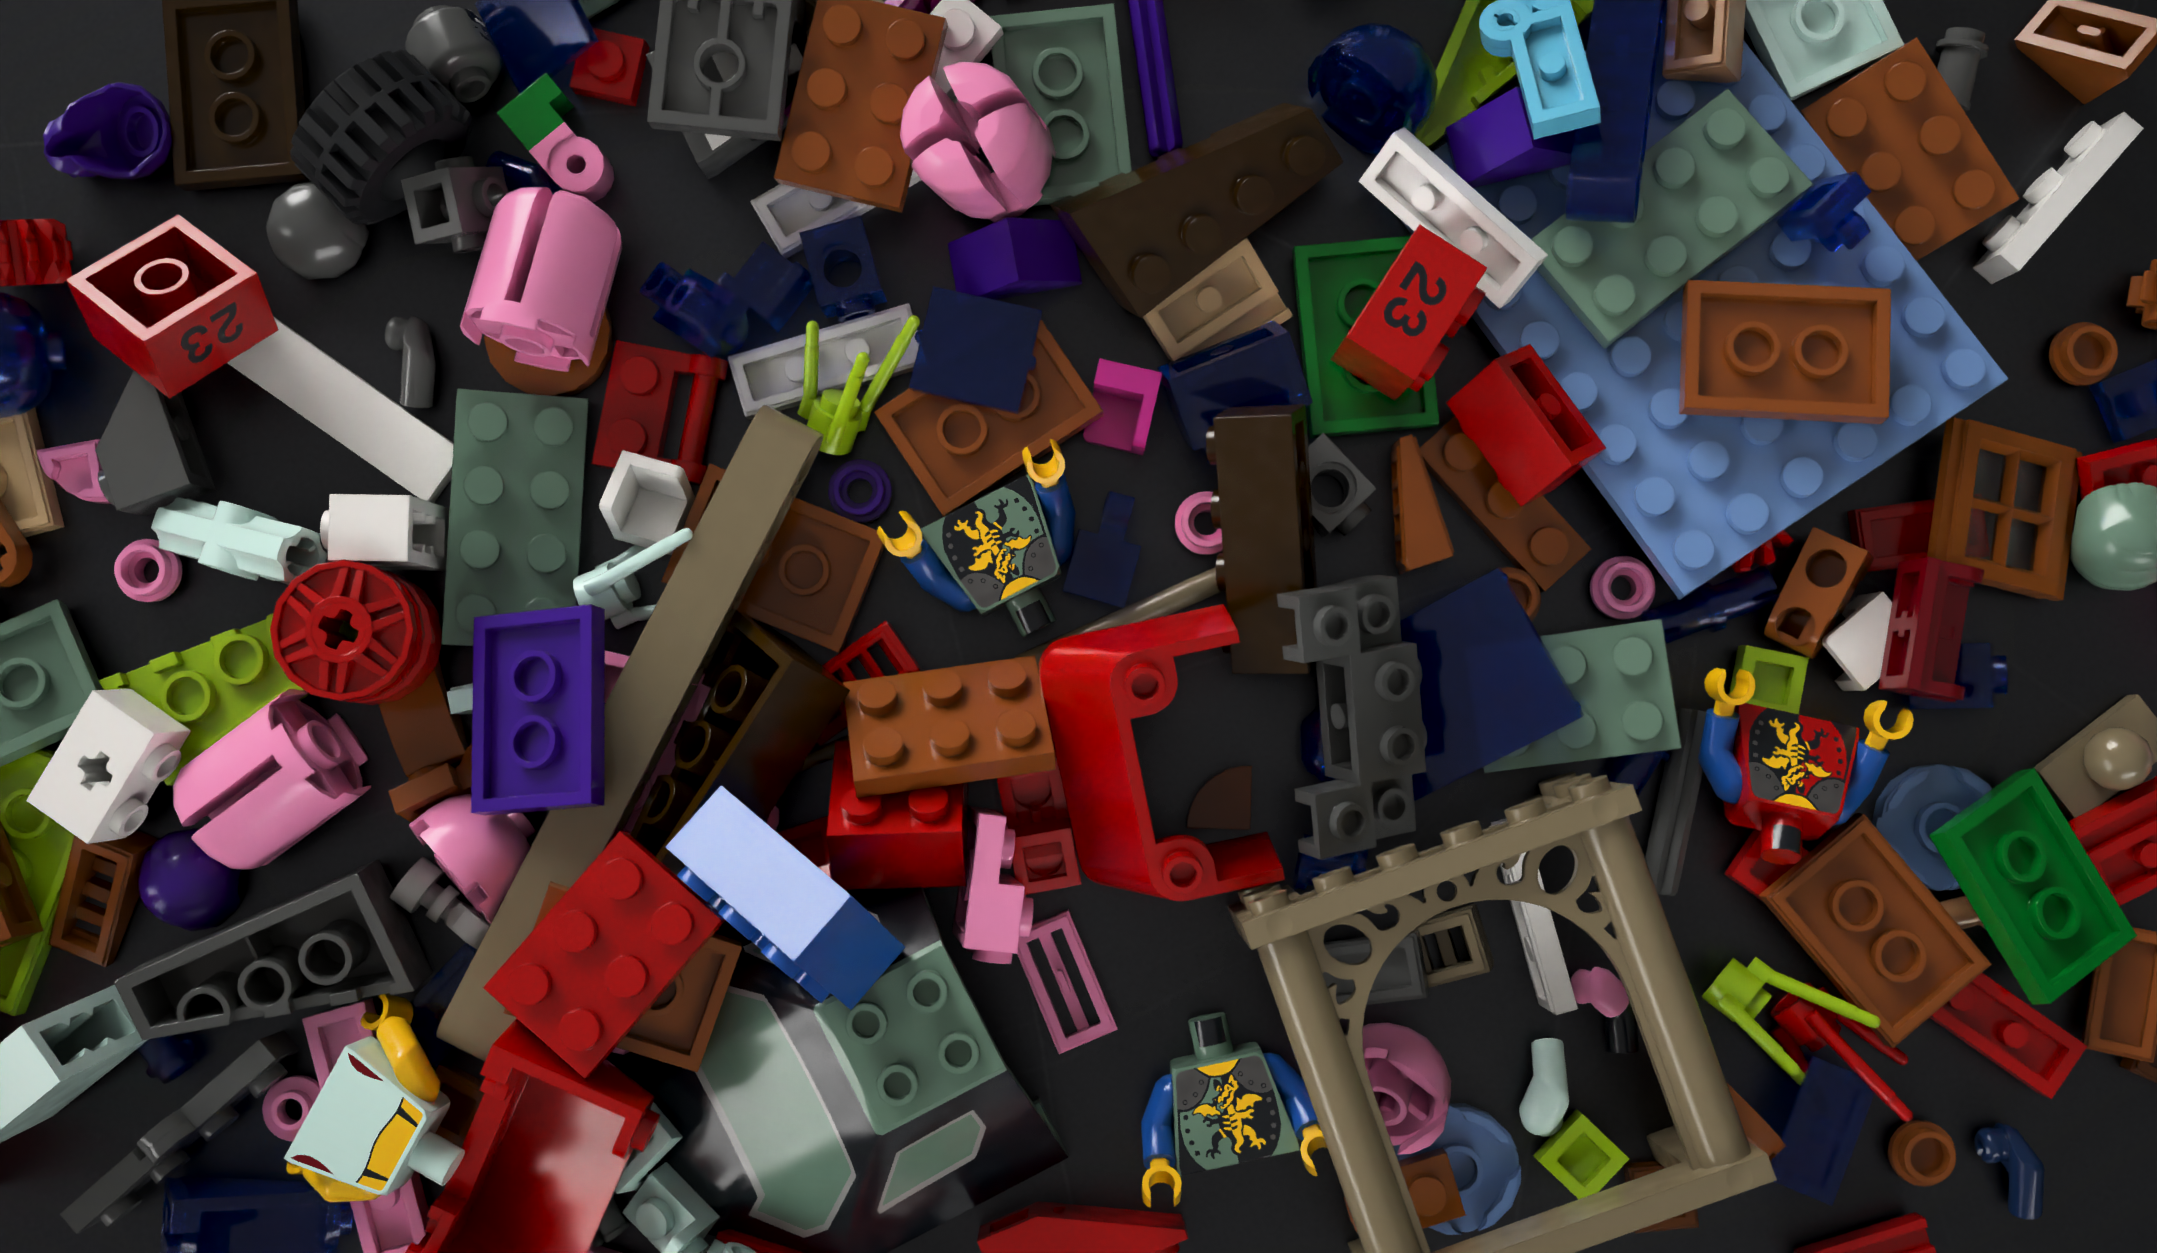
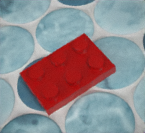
M619 831L483 988L585 1079L596 1071L725 922V919L628 832Z

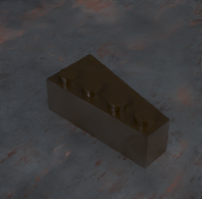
M1281 103L1212 133L1208 139L1184 149L1177 148L1157 157L1158 160L1127 174L1120 173L1099 182V186L1074 197L1069 195L1051 203L1050 206L1118 305L1142 318L1344 161L1311 108Z
M737 610L726 630L735 635V638L722 664L712 660L701 683L711 688L696 721L692 723L686 720L683 721L673 742L676 744V764L670 776L666 774L657 776L630 834L675 875L685 867V864L666 848V845L721 785L767 823L769 814L791 780L800 773L806 757L827 725L835 719L840 705L850 691L794 641Z

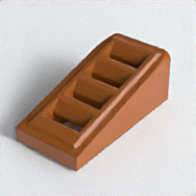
M1412 434L1399 438L1391 445L1390 453L1396 567L1398 568L1399 575L1448 559L1455 552L1416 436L1413 437Z
M136 830L123 839L86 844L74 835L48 945L103 967H108L114 963L140 896L138 877L145 853L152 848V845L158 839ZM97 872L112 877L113 882L110 883L97 878L95 875ZM87 896L106 903V909L86 902ZM78 918L101 927L100 935L76 927Z

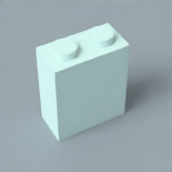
M115 985L21 1025L0 1043V1143L53 1117L148 1041H142Z

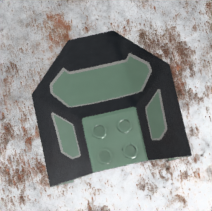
M923 888L846 890L905 946V949L852 1010L831 993L820 1003L800 984L771 962L758 946L744 937L725 920L715 933L741 941L742 949L698 1072L629 1052L623 1072L654 1095V1103L683 1137L648 1174L650 1175L651 1172L667 1162L720 1216L707 1234L717 1236L720 1231L732 1229L804 1253H887L1069 1158L1067 1150L1040 1098L1032 1102L1004 1062L944 945Z

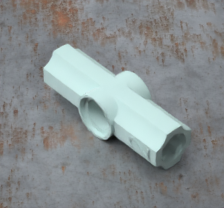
M177 497L166 507H158L151 529L157 534L160 549L198 559V563L255 581L260 576L289 585L294 578L313 566L325 563L327 553L323 550L320 543V533L304 527L280 522L277 518L225 501H219L218 506L202 501L197 502L189 498Z

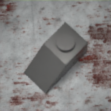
M133 370L95 450L102 468L98 472V482L104 496L116 507L117 511L148 516L156 513L158 507H166L171 504L177 497L194 499L216 491L182 393L180 392L169 399Z

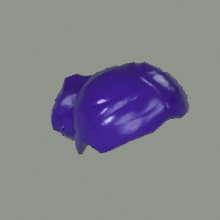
M123 82L108 84L69 104L63 115L48 123L43 134L44 155L54 169L66 173L73 178L96 177L99 175L107 178L134 180L149 176L166 163L172 149L170 117L162 101L142 86Z

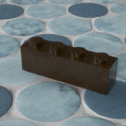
M1305 404L1229 407L1213 417L1214 425L1208 427L1206 434L1207 458L1211 465H1217L1218 490H1214L1211 497V518L1214 528L1221 529L1223 544V553H1219L1216 560V583L1220 592H1226L1227 611L1238 629L1240 643L1222 646V650L1225 654H1231L1232 674H1308L1315 666L1316 661L1299 663L1283 660L1282 646L1297 644L1294 609L1278 607L1277 594L1317 587Z

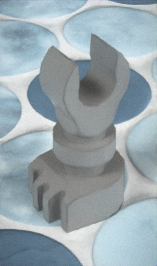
M421 857L403 876L389 898L410 913L416 911L420 905L428 909L426 917L435 923L442 919L461 939L478 950L491 924L487 922L482 912L479 913L468 903L457 899L460 892L451 885L446 889L439 886L437 883L445 872L427 858Z

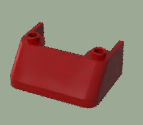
M1224 604L1064 637L1051 643L1040 658V682L1079 863L1084 874L1097 884L1173 901H1189L1285 880L1283 867L1268 832L1206 845L1198 838L1190 835L1180 834L1155 839L1131 719L1158 713L1171 703L1178 686L1174 662L1175 656L1240 643L1238 629Z

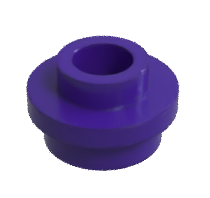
M856 459L842 464L833 473L828 486V496L832 507L840 516L858 523H867L879 518L887 510L892 498V485L888 475L879 465L872 461ZM867 481L871 484L872 495L868 501L855 503L851 500L850 488L855 482Z

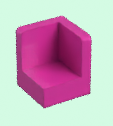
M1100 358L1094 380L1093 396L1102 408L1104 416L1084 429V441L1143 455L1162 372Z

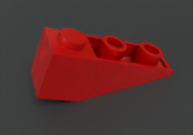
M1038 1201L981 1225L977 1243L981 1253H1177L1180 1250L1178 1243L1189 1238L1182 1214Z

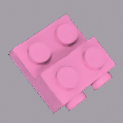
M968 806L966 886H958L952 933L962 947L966 948V951L973 952L972 959L987 963L1011 964L1013 953L1017 954L1019 937L1029 938L1034 906L1033 898H1027L1025 895V886L1010 874L1000 873V868L1010 869L1012 866L1015 849V830L1008 829L1006 825L1007 817L996 810Z

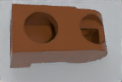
M1813 526L1770 614L1764 636L1811 659L1815 658L1823 647V637L1832 631L1839 613H1843L1859 581H1863L1874 557L1869 551Z

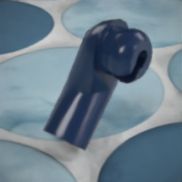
M1997 1123L1994 1128L1988 1127L1978 1130L1974 1139L1977 1154L1982 1156V1160L1988 1164L2001 1161L2009 1173V1212L2021 1219L2033 1220L2041 1217L2043 1213L2045 1168L2041 1160L2014 1127Z

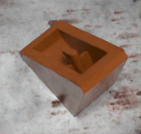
M2048 0L2014 40L2017 48L2085 105L2128 79L2157 45V18L2084 0Z

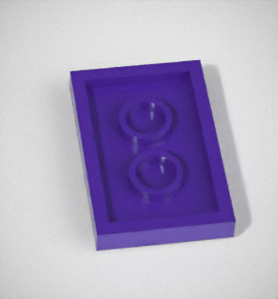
M589 604L474 617L471 813L496 815L604 806L605 609Z

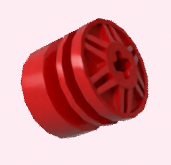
M349 560L317 564L294 578L277 600L270 626L274 657L289 680L314 696L369 705L398 701L421 687L436 667L442 645L439 613L424 590L401 575L372 565ZM343 622H348L354 629L359 630L354 642L348 641L345 635L339 633Z

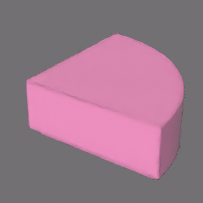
M100 439L36 450L44 472L50 479H54L66 492L85 501L111 504L104 496L98 482V472L102 468L95 450Z

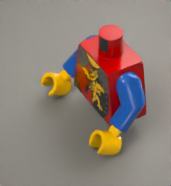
M1715 668L1706 675L1704 681L1705 690L1715 700L1714 708H1709L1706 711L1698 754L1699 764L1717 797L1723 800L1727 820L1734 825L1761 830V858L1767 862L1780 865L1797 863L1802 858V840H1817L1833 825L1847 822L1868 797L1890 755V752L1885 749L1888 740L1903 738L1910 732L1914 722L1913 714L1909 709L1903 708L1897 715L1894 726L1884 730L1880 724V717L1887 706V701L1877 700L1869 704L1865 709L1863 719L1865 726L1870 732L1866 739H1859L1860 728L1746 703L1754 695L1756 688L1755 679L1749 671L1739 669L1735 676V688L1731 693L1726 694L1724 691L1726 670Z

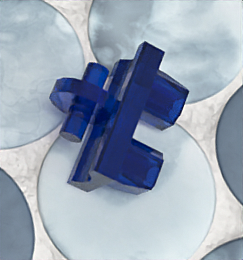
M660 262L640 289L639 293L659 307V310L652 318L654 321L711 358L714 355L728 356L735 353L744 344L748 336L749 323L745 312L750 305L738 295L690 268L682 276L671 266Z

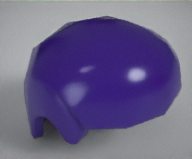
M196 828L169 832L155 841L152 848L144 855L138 877L139 894L144 906L161 922L192 932L218 927L237 910L241 903L238 886L242 870L231 869L209 857L191 840L193 834L199 830Z

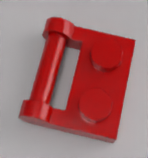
M616 340L591 464L614 470L622 450L678 465L684 469L690 484L700 486L708 468L702 465L718 381H725L729 362L708 355L688 354ZM679 374L694 378L678 458L676 460L663 458L678 378Z

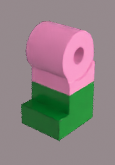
M545 73L499 110L497 114L563 191L585 197L591 202H596L605 197L612 188L614 181L613 167L597 145L589 139L577 137L562 119L566 113L574 108V105L549 75Z

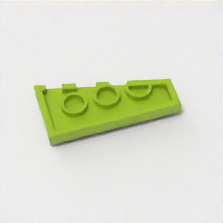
M274 613L267 615L265 620L241 629L233 628L212 636L210 641L182 652L174 651L150 660V664L127 673L119 672L98 680L104 690H134L191 730L179 750L181 752V760L170 776L163 780L167 786H173L182 767L288 689L305 691L288 679L274 657L270 633ZM343 622L339 633L345 635L348 641L354 642L359 630L354 629L350 623ZM307 693L305 696L299 699V701L307 697L309 693Z

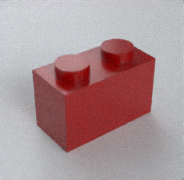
M1531 344L1494 359L1446 402L1459 420L1464 434L1474 441L1496 472L1500 484L1512 494L1520 507L1556 489L1606 449L1605 445Z

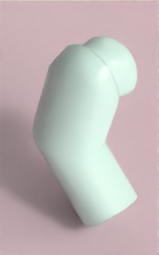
M1542 1038L1531 1043L1533 1077L1521 1101L1519 1113L1521 1122L1528 1132L1542 1137H1549L1556 1134L1563 1124V1116L1569 1105V1093L1563 1041L1555 1038Z

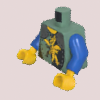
M1053 439L1049 440L1054 454L1052 459L1045 464L1034 463L1028 446L1024 448L1022 457L1028 474L921 529L907 511H899V514L908 525L906 533L900 538H889L881 526L877 529V534L886 549L891 554L900 557L901 562L925 592L959 612H970L978 609L983 617L1006 606L1022 638L1056 621L1040 588L1062 577L1060 566L1068 561L1073 551L1076 511L1066 477L1063 474L1065 459L1060 446Z
M1210 1013L1189 1019L1188 1024L1195 1054L1170 1060V1074L1162 1076L1155 1082L1141 1120L1143 1164L1148 1169L1142 1180L1143 1203L1151 1208L1150 1188L1156 1183L1161 1182L1171 1186L1174 1191L1173 1204L1175 1207L1181 1198L1182 1182L1180 1176L1299 1150L1309 1174L1318 1176L1311 1155L1318 1148H1327L1303 1078L1281 1055L1262 1053L1257 1042L1233 1046L1226 1013ZM1297 1138L1303 1140L1300 1149Z

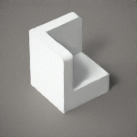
M622 450L600 500L599 509L614 539L648 548L683 529L695 496L682 467Z
M1883 591L1858 595L1844 609L1842 615L1846 619L1822 639L1823 646L1845 671L1835 680L1843 691H1865L1880 679L1892 601Z

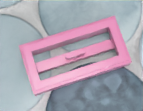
M1069 909L1058 913L1056 916L1034 923L1031 927L1029 938L1019 937L1017 955L1058 1054L1118 1030ZM1061 928L1100 1019V1022L1091 1026L1088 1023L1051 932ZM1037 938L1041 942L1077 1029V1032L1067 1036L1028 942Z

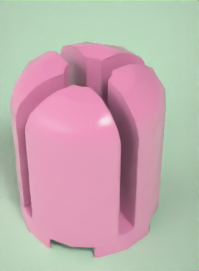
M957 62L943 67L958 99L957 103H954L930 75L926 77L912 92L903 109L900 138L904 152L913 160L912 168L949 206L971 218L990 219L992 222H997L1006 217L1022 215L1043 196L1041 190L1050 176L1052 156L1055 157L1056 152L1047 125L1011 78L988 64ZM980 147L992 166L993 173L976 156V153H980L978 151Z
M526 187L506 193L495 206L460 323L463 335L475 344L480 345L482 335L484 334L516 350L514 361L534 367L568 372L571 360L582 359L585 365L589 367L622 251L621 234L615 222L607 213L587 198L563 190H559L553 195L548 187Z
M288 689L182 767L173 784V806L182 826L195 825L205 816H208L211 821L193 834L191 840L209 857L231 869L250 870L269 864L371 788V785L362 787L363 780L359 766L365 763L368 757L356 735L337 713L326 720L312 707L299 701L308 693L306 691Z

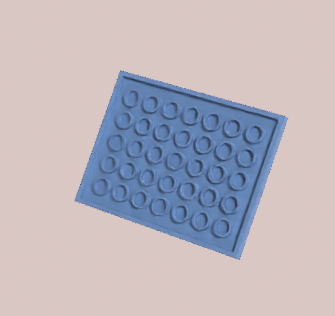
M1661 0L1585 51L1601 114V123L1579 128L1587 155L1586 160L1474 189L1527 237L1532 239L1728 88L1813 185L1804 196L1695 280L1891 289L1889 418L1882 424L1679 414L1683 289L1605 349L1537 270L1515 297L1500 309L1484 296L1471 317L1500 356L1529 344L1537 352L1606 447L1604 451L1582 468L1680 600L2005 382L2008 377L1744 40L1741 80L1738 82L1717 83L1665 79L1662 76L1667 0ZM1447 143L1433 151V153L1454 171ZM1402 221L1412 235L1414 231Z

